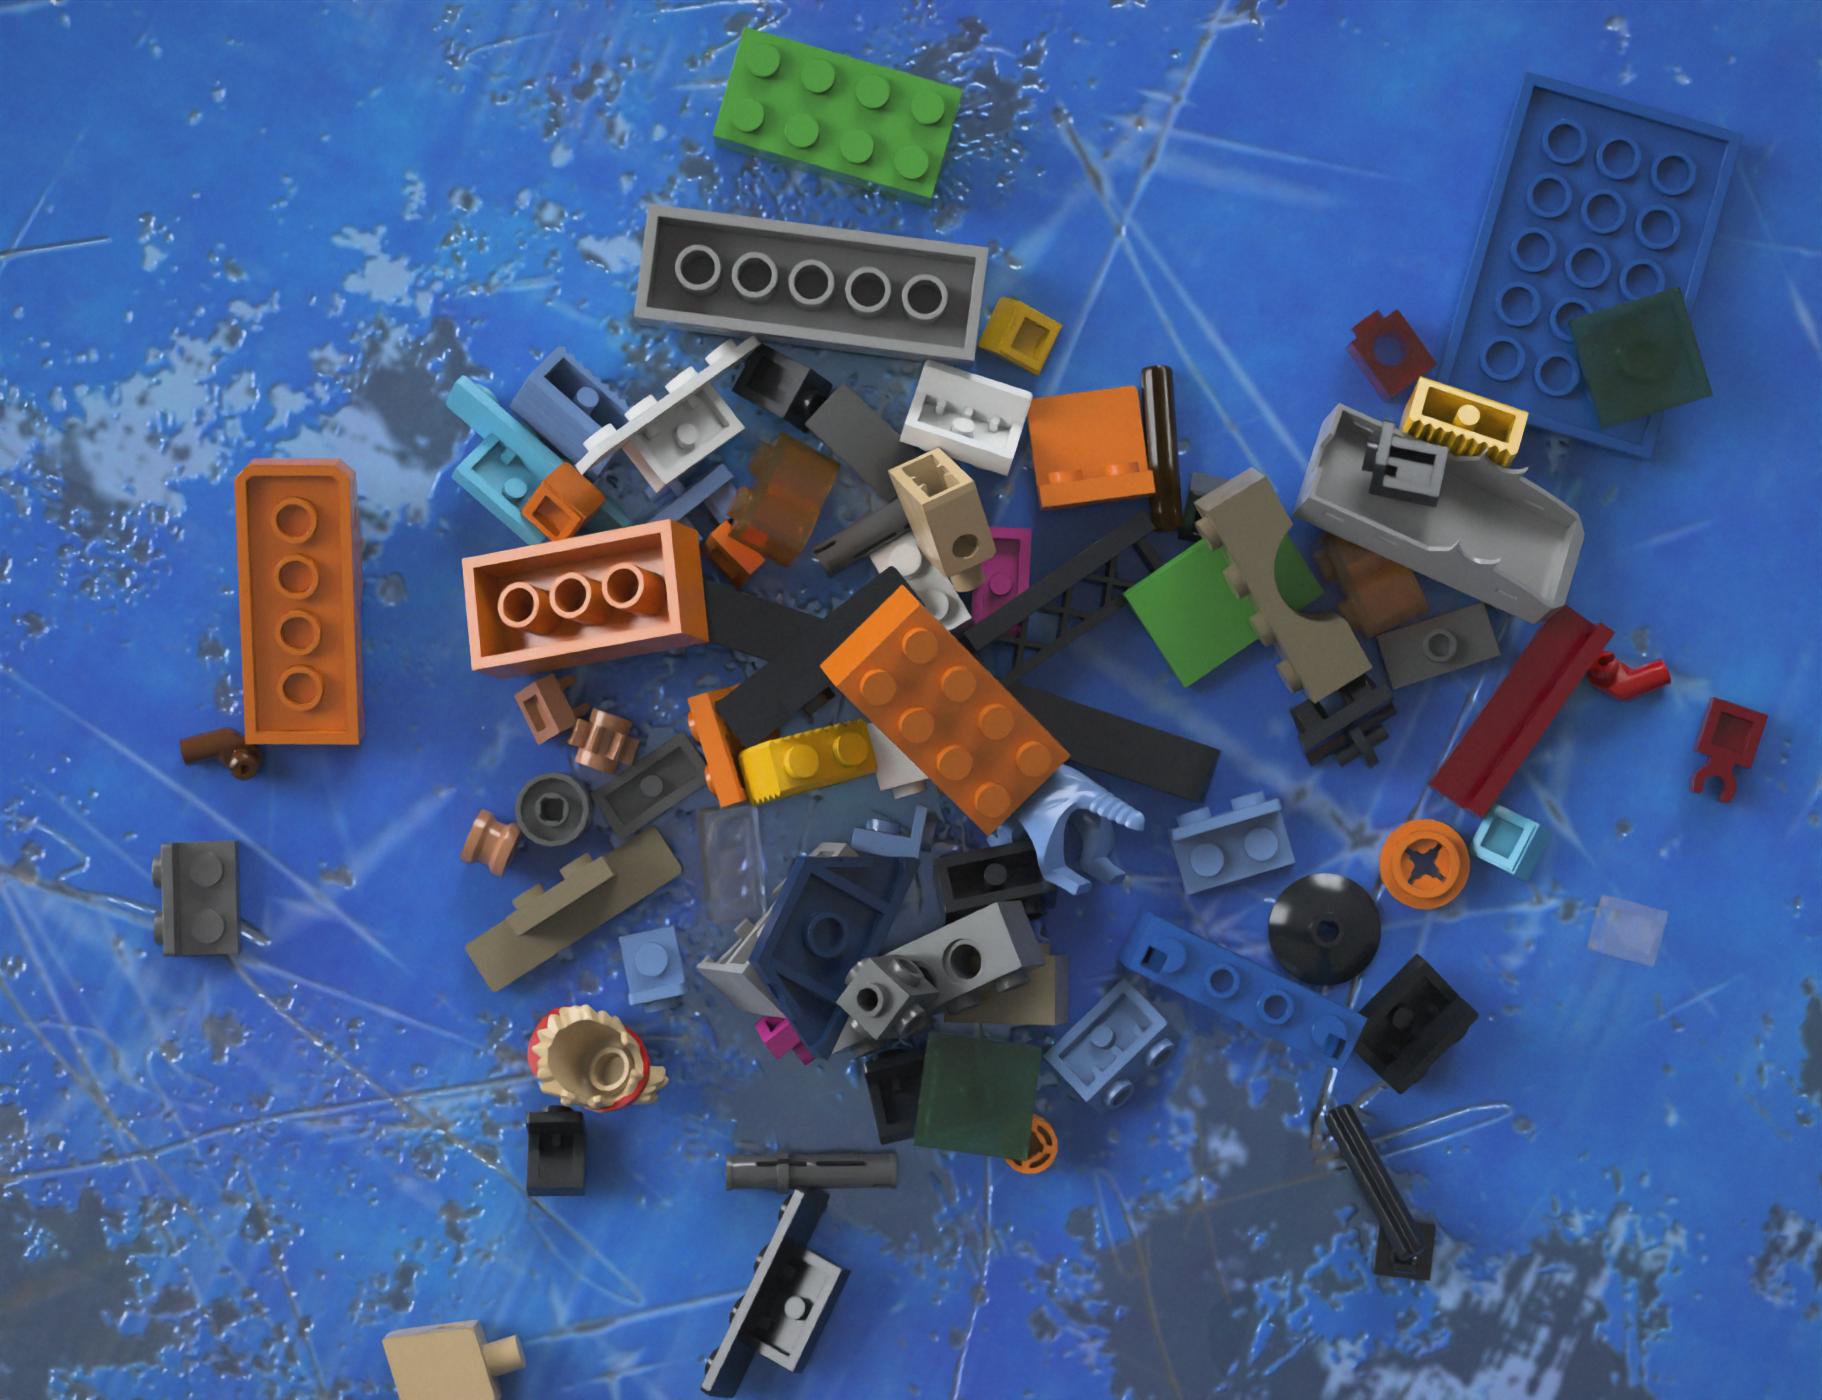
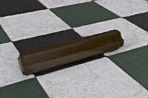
M1154 365L1145 367L1141 371L1148 470H1153L1156 492L1149 498L1150 520L1156 527L1153 530L1154 532H1175L1182 528L1183 518L1173 370L1170 366Z

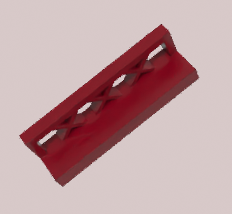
M1566 604L1551 618L1544 620L1427 785L1471 817L1483 818L1615 632L1603 623L1592 624Z

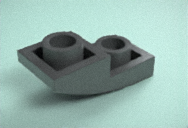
M843 382L805 423V426L888 503L897 496L888 470L921 456L910 444L899 441L901 436Z

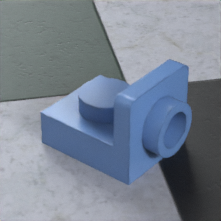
M917 804L911 835L908 837L899 835L901 824L868 818L866 828L854 827L851 848L856 851L881 856H905L918 859L919 851L931 852L937 820L926 818L928 806Z
M672 925L619 936L630 991L628 994L630 1005L643 1003L645 1013L677 1007L676 996L684 995L689 990L676 926Z

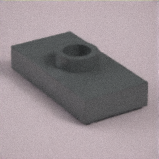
M1484 602L1374 636L1391 690L1501 655Z

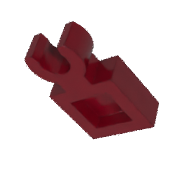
M1711 697L1692 750L1708 757L1705 765L1699 767L1692 774L1689 781V791L1701 794L1705 780L1710 776H1715L1721 783V791L1718 794L1717 801L1729 803L1736 792V780L1732 774L1734 765L1744 769H1751L1768 715L1716 697Z

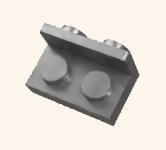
M239 840L161 843V854H155L153 857L152 878L154 887L162 888V911H156L154 915V939L156 945H163L164 957L242 953Z

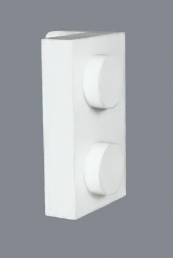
M933 360L925 361L899 441L919 447L926 452L939 447L950 458L971 464L982 470H990L1008 476L1033 395L1031 392Z

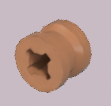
M482 809L466 839L460 861L470 865L476 862L482 863L489 867L491 874L503 878L516 853L523 832L516 822L506 825L497 821L494 813Z

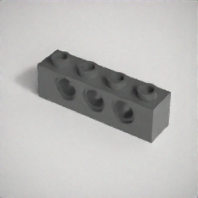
M1021 900L995 902L882 955H901L913 962L923 975L926 970L929 971L933 978V986L940 992L926 1010V1017L923 1022L909 1036L933 1027L935 1024L932 1016L947 1009L950 1016H954L978 1007L982 1004L979 995L993 988H996L998 994H1002L1030 982L1028 972L1046 965ZM974 948L977 949L981 956V968L978 974L973 971L970 965V954ZM847 1020L832 1054L853 1051L855 1058L859 1059L877 1053L888 1046L885 1039L876 1041L864 1037Z

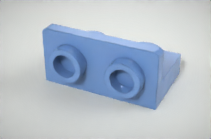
M1263 790L1231 799L1233 808L1231 811L1211 816L1209 806L1176 816L1179 826L1167 829V833L1186 895L1296 863L1280 812L1282 806L1279 798L1266 800Z
M1124 977L1043 1057L1094 1110L1102 1115L1108 1109L1114 1110L1123 1105L1135 1090L1134 1084L1149 1070L1160 1068L1172 1057L1176 1049L1175 1045L1180 1041L1181 1035Z

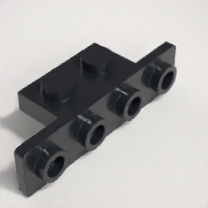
M890 566L716 704L717 712L746 748L760 743L801 709L810 717L836 696L830 688L833 685L832 681L820 668V665L902 584L926 608L922 600L895 567Z
M798 1185L794 1193L790 1194L783 1202L778 1215L779 1224L770 1243L760 1251L755 1260L754 1277L745 1295L738 1299L729 1316L730 1327L720 1347L716 1348L705 1365L706 1377L700 1388L702 1392L713 1397L733 1398L756 1351L791 1372L803 1373L851 1273V1270L807 1246L829 1200V1194L820 1189Z

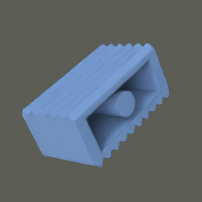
M558 346L531 372L523 386L519 389L520 391L516 394V397L512 400L513 402L509 405L514 412L575 465L589 452L583 443L609 423L613 425L616 431L627 424L629 421L624 415L632 408L627 406L626 399H618V393L610 391L609 384H601L600 377L592 376V369H584L583 362L575 361V355L567 354L566 347ZM620 448L585 474L595 481L624 450Z

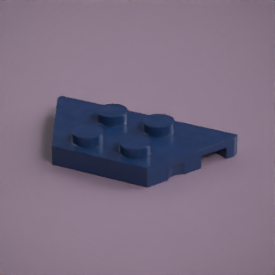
M905 856L796 857L748 961L812 1056L821 1060H829L849 1017V1014L836 1003L847 988L845 984L846 976L864 958L877 957L921 863L917 858Z

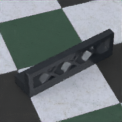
M1144 510L1140 511L969 628L956 639L987 670L988 668L977 654L978 651L990 643L1015 647L1011 671L998 679L1005 688L1128 604L1122 594L1111 601L1113 588L1126 591L1137 584L1114 578L1119 554L1132 546L1150 573L1165 565L1145 537L1156 527ZM1106 564L1105 576L1092 574ZM1080 581L1103 586L1100 609L1095 613L1070 609L1073 586ZM1062 594L1061 607L1048 604ZM1035 612L1059 617L1056 639L1050 644L1026 640L1029 616ZM1068 619L1082 621L1067 631ZM1018 625L1016 637L1003 635ZM1024 649L1037 652L1022 662Z

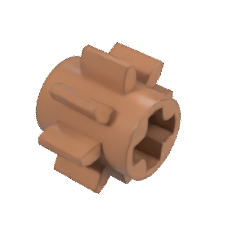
M593 708L589 721L576 717V725L571 729L567 743L579 747L574 759L575 762L611 775L615 774L619 762L632 766L640 744V740L628 736L633 724L632 721Z

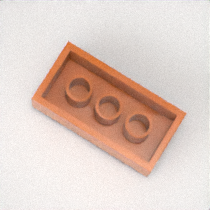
M672 519L462 559L472 671L499 679H507L709 642L698 530Z
M903 584L820 665V668L836 688L988 837L1071 756L1048 730Z

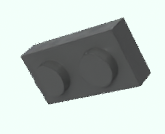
M682 731L589 795L620 841H622L706 785L705 767L707 764L686 732Z

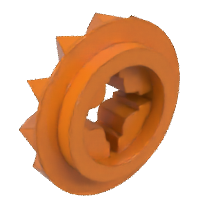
M1432 819L1412 820L1398 827L1388 835L1379 855L1381 881L1397 901L1416 909H1434L1449 903L1462 891L1469 876L1470 858L1463 839L1450 826ZM1439 844L1440 847L1435 852L1436 856L1432 863L1438 869L1437 872L1443 876V879L1439 880L1435 876L1431 877L1430 875L1422 874L1417 879L1414 878L1409 884L1407 881L1412 876L1411 872L1415 865L1409 859L1410 855L1405 852V849L1408 848L1410 851L1425 854L1429 849L1433 850Z

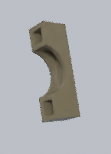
M1251 467L1193 502L1202 519L1195 522L1200 536L1212 552L1218 548L1220 549L1229 567L1222 570V574L1239 600L1245 596L1247 597L1256 613L1249 618V622L1265 647L1271 644L1275 647L1282 662L1275 665V668L1281 680L1292 694L1299 691L1313 703H1316L1373 668L1344 618L1332 610L1320 612L1294 610L1289 608L1282 599L1275 582V557L1282 539L1293 523L1266 475Z

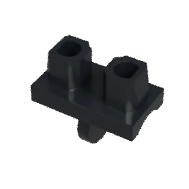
M1365 673L1336 690L1346 704V707L1329 717L1319 701L1313 703L1310 699H1307L1291 710V715L1299 734L1297 738L1302 754L1311 767L1333 754L1341 767L1359 757L1368 769L1373 768L1379 764L1373 748L1390 738L1381 723L1397 714L1392 703L1394 697L1385 683L1377 687Z

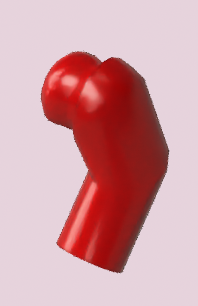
M1604 650L1586 673L1589 682L1594 688L1622 702L1630 701L1671 685L1670 674L1662 659L1633 669L1615 659L1614 653Z

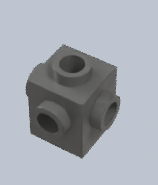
M901 955L864 958L850 970L845 979L847 988L836 1003L850 1015L848 1021L858 1033L868 1039L877 1041L907 1037L913 1033L925 1019L926 1010L940 992L923 977L921 970L907 958Z

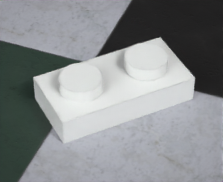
M912 530L869 555L879 574L890 566L895 567L925 604L926 609L954 637L975 625L948 577H944L922 554Z

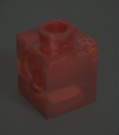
M1378 309L1351 329L1356 339L1345 348L1383 402L1389 400L1437 365L1398 309L1385 318ZM1388 337L1394 339L1399 344L1402 352L1399 364L1386 366L1376 359L1373 351L1376 339Z

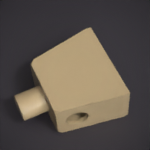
M939 447L888 470L922 554L944 577H950L955 591L967 592L981 586L986 580L981 563L993 558L996 554V548L974 480Z
M479 1320L399 1329L389 1332L382 1340L400 1400H500L502 1391L497 1376L526 1367L524 1352L518 1336L513 1335L487 1343Z

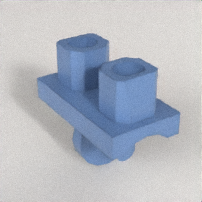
M721 461L684 488L681 483L698 470L695 465L657 493L651 486L644 490L654 504L670 491H673L676 496L641 524L672 519L695 529L685 515L702 501L720 524L734 516L744 505L736 488L729 481L734 476ZM698 533V538H699V542H700L703 538H702L701 535Z

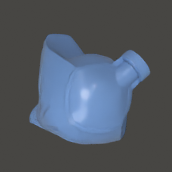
M1062 764L987 837L986 841L991 847L1031 839L1036 850L1039 868L1045 880L1062 887L1076 896L1089 892L1093 885L1090 881L1066 866L1063 851L1066 822H1071L1075 826L1083 841L1079 860L1083 870L1107 886H1114L1123 883L1126 872L1114 866L1107 858L1115 844V834L1111 820L1118 824H1124L1127 828L1143 831L1145 818L1140 811H1136L1132 806H1128L1120 798L1114 797L1113 793L1108 792L1107 789L1077 769Z

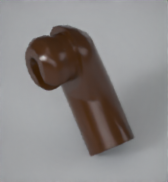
M230 727L180 739V750L186 766L216 759L233 771L232 776L238 780L245 781L254 778L259 773L263 764V756L257 744H245V736Z

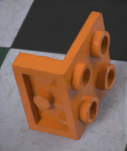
M1135 386L1032 399L1027 413L1040 512L1150 498L1156 493L1153 470H1148L1139 396Z

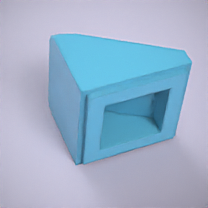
M1493 803L1471 841L1468 853L1527 882L1550 840L1551 832L1540 824Z

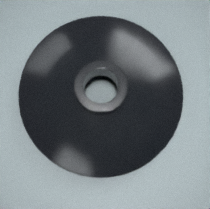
M1317 873L1296 880L1279 895L1269 916L1268 937L1276 959L1288 973L1309 984L1332 986L1353 979L1371 963L1380 943L1381 921L1374 901L1359 884L1341 875ZM1326 919L1332 920L1337 926L1336 936L1330 941H1322L1316 931L1318 924Z

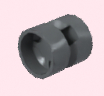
M562 772L540 774L526 782L518 793L515 805L517 824L524 835L536 844L549 847L570 844L584 836L593 824L596 811L595 802L589 795L591 791L586 783L575 775Z

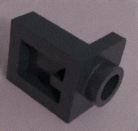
M761 343L751 354L731 391L806 433L809 429L805 426V423L828 399L833 385L811 368Z

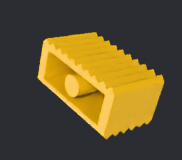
M1420 376L1406 403L1398 430L1424 442L1449 447L1448 452L1455 456H1480L1488 447L1486 454L1489 459L1499 466L1509 468L1518 453L1529 413Z
M860 718L809 730L804 733L789 735L784 738L769 740L741 750L737 757L748 798L753 806L855 780L877 773L878 768L866 722Z

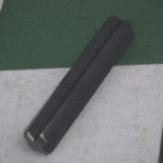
M1343 1104L1330 1110L1324 1116L1325 1124L1398 1258L1402 1261H1407L1419 1256L1427 1249L1426 1241L1352 1106Z

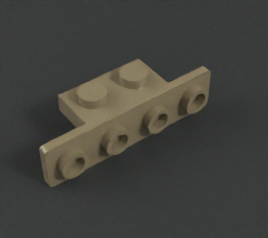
M655 826L648 827L595 861L588 852L559 870L565 880L548 891H545L541 883L513 899L511 902L517 911L465 946L466 952L489 988L493 992L501 990L680 875L683 871L682 866Z

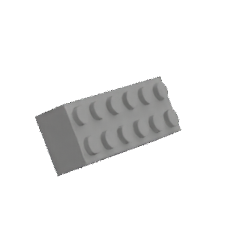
M648 204L634 318L638 325L746 339L755 336L761 341L923 362L933 360L946 365L973 368L989 248Z

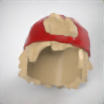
M587 1004L552 1009L541 1019L533 1031L528 1045L527 1061L532 1073L537 1079L542 1081L540 1090L542 1093L560 1097L561 1103L564 1106L578 1105L588 1110L609 1113L631 1105L651 1104L658 1099L656 1092L664 1089L669 1083L666 1069L663 1066L651 1065L646 1046L636 1033L623 1025L619 1017L615 1015L611 1017L603 1010L597 1013Z

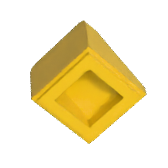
M1001 297L978 341V347L1039 376L1063 325L1021 301Z

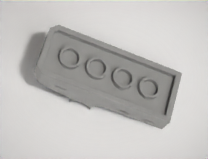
M1341 403L1322 422L1292 516L1532 624L1551 618L1565 605L1585 533L1577 512L1522 476L1528 470V467L1509 469L1499 466L1487 456L1488 447L1480 456H1455L1448 452L1436 508L1372 495L1368 493L1373 473L1362 471L1368 438L1380 439L1383 422ZM1394 428L1393 436L1424 442Z

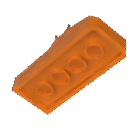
M254 458L234 478L245 744L359 745L365 734L361 598L362 587L365 582L362 575V545L364 538H361L356 472L341 459Z

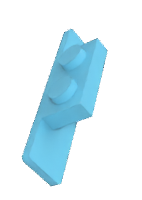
M462 375L454 383L446 405L483 437L484 440L455 468L451 478L529 546L545 543L549 538L520 512L542 481L562 463L568 462L576 470L577 468L574 463L568 459L559 458L541 442L538 433L529 424L517 421L506 412L488 388L481 384H474L469 378ZM605 495V502L585 525L594 534L630 527L633 523L626 516L623 507L615 499Z

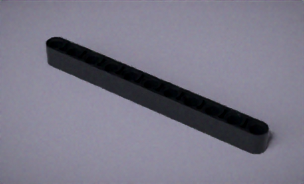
M703 579L709 642L770 661L823 619ZM1017 682L1006 687L1071 755L1067 760L1204 805L1221 750Z

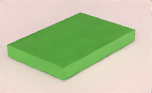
M1286 533L1276 553L1274 576L1277 589L1289 608L1299 611L1325 592ZM1203 539L1122 593L1184 688H1187L1258 639L1249 622V618L1256 613L1247 597L1245 596L1239 600L1227 584L1222 570L1229 567L1220 549L1218 548L1212 552Z

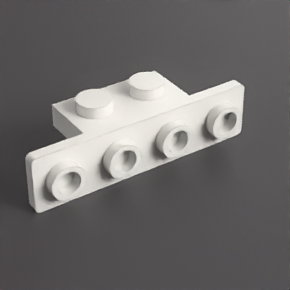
M751 336L738 346L732 338L724 342L705 358L710 366L700 373H697L692 366L687 368L665 386L670 394L658 402L650 394L625 413L624 416L629 421L627 424L616 431L613 425L609 423L589 437L583 443L589 452L575 465L577 470L583 475L622 448L656 493L733 439L745 428L712 384L741 364L761 343L755 336Z

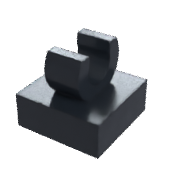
M1377 1219L1371 1272L1375 1275L1430 1281L1436 1224L1432 1221L1414 1220L1426 1241L1427 1249L1413 1259L1402 1261L1398 1258Z

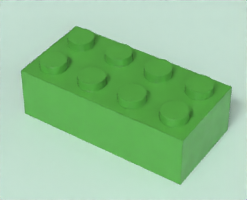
M744 26L712 136L715 146L931 208L961 107L963 89Z

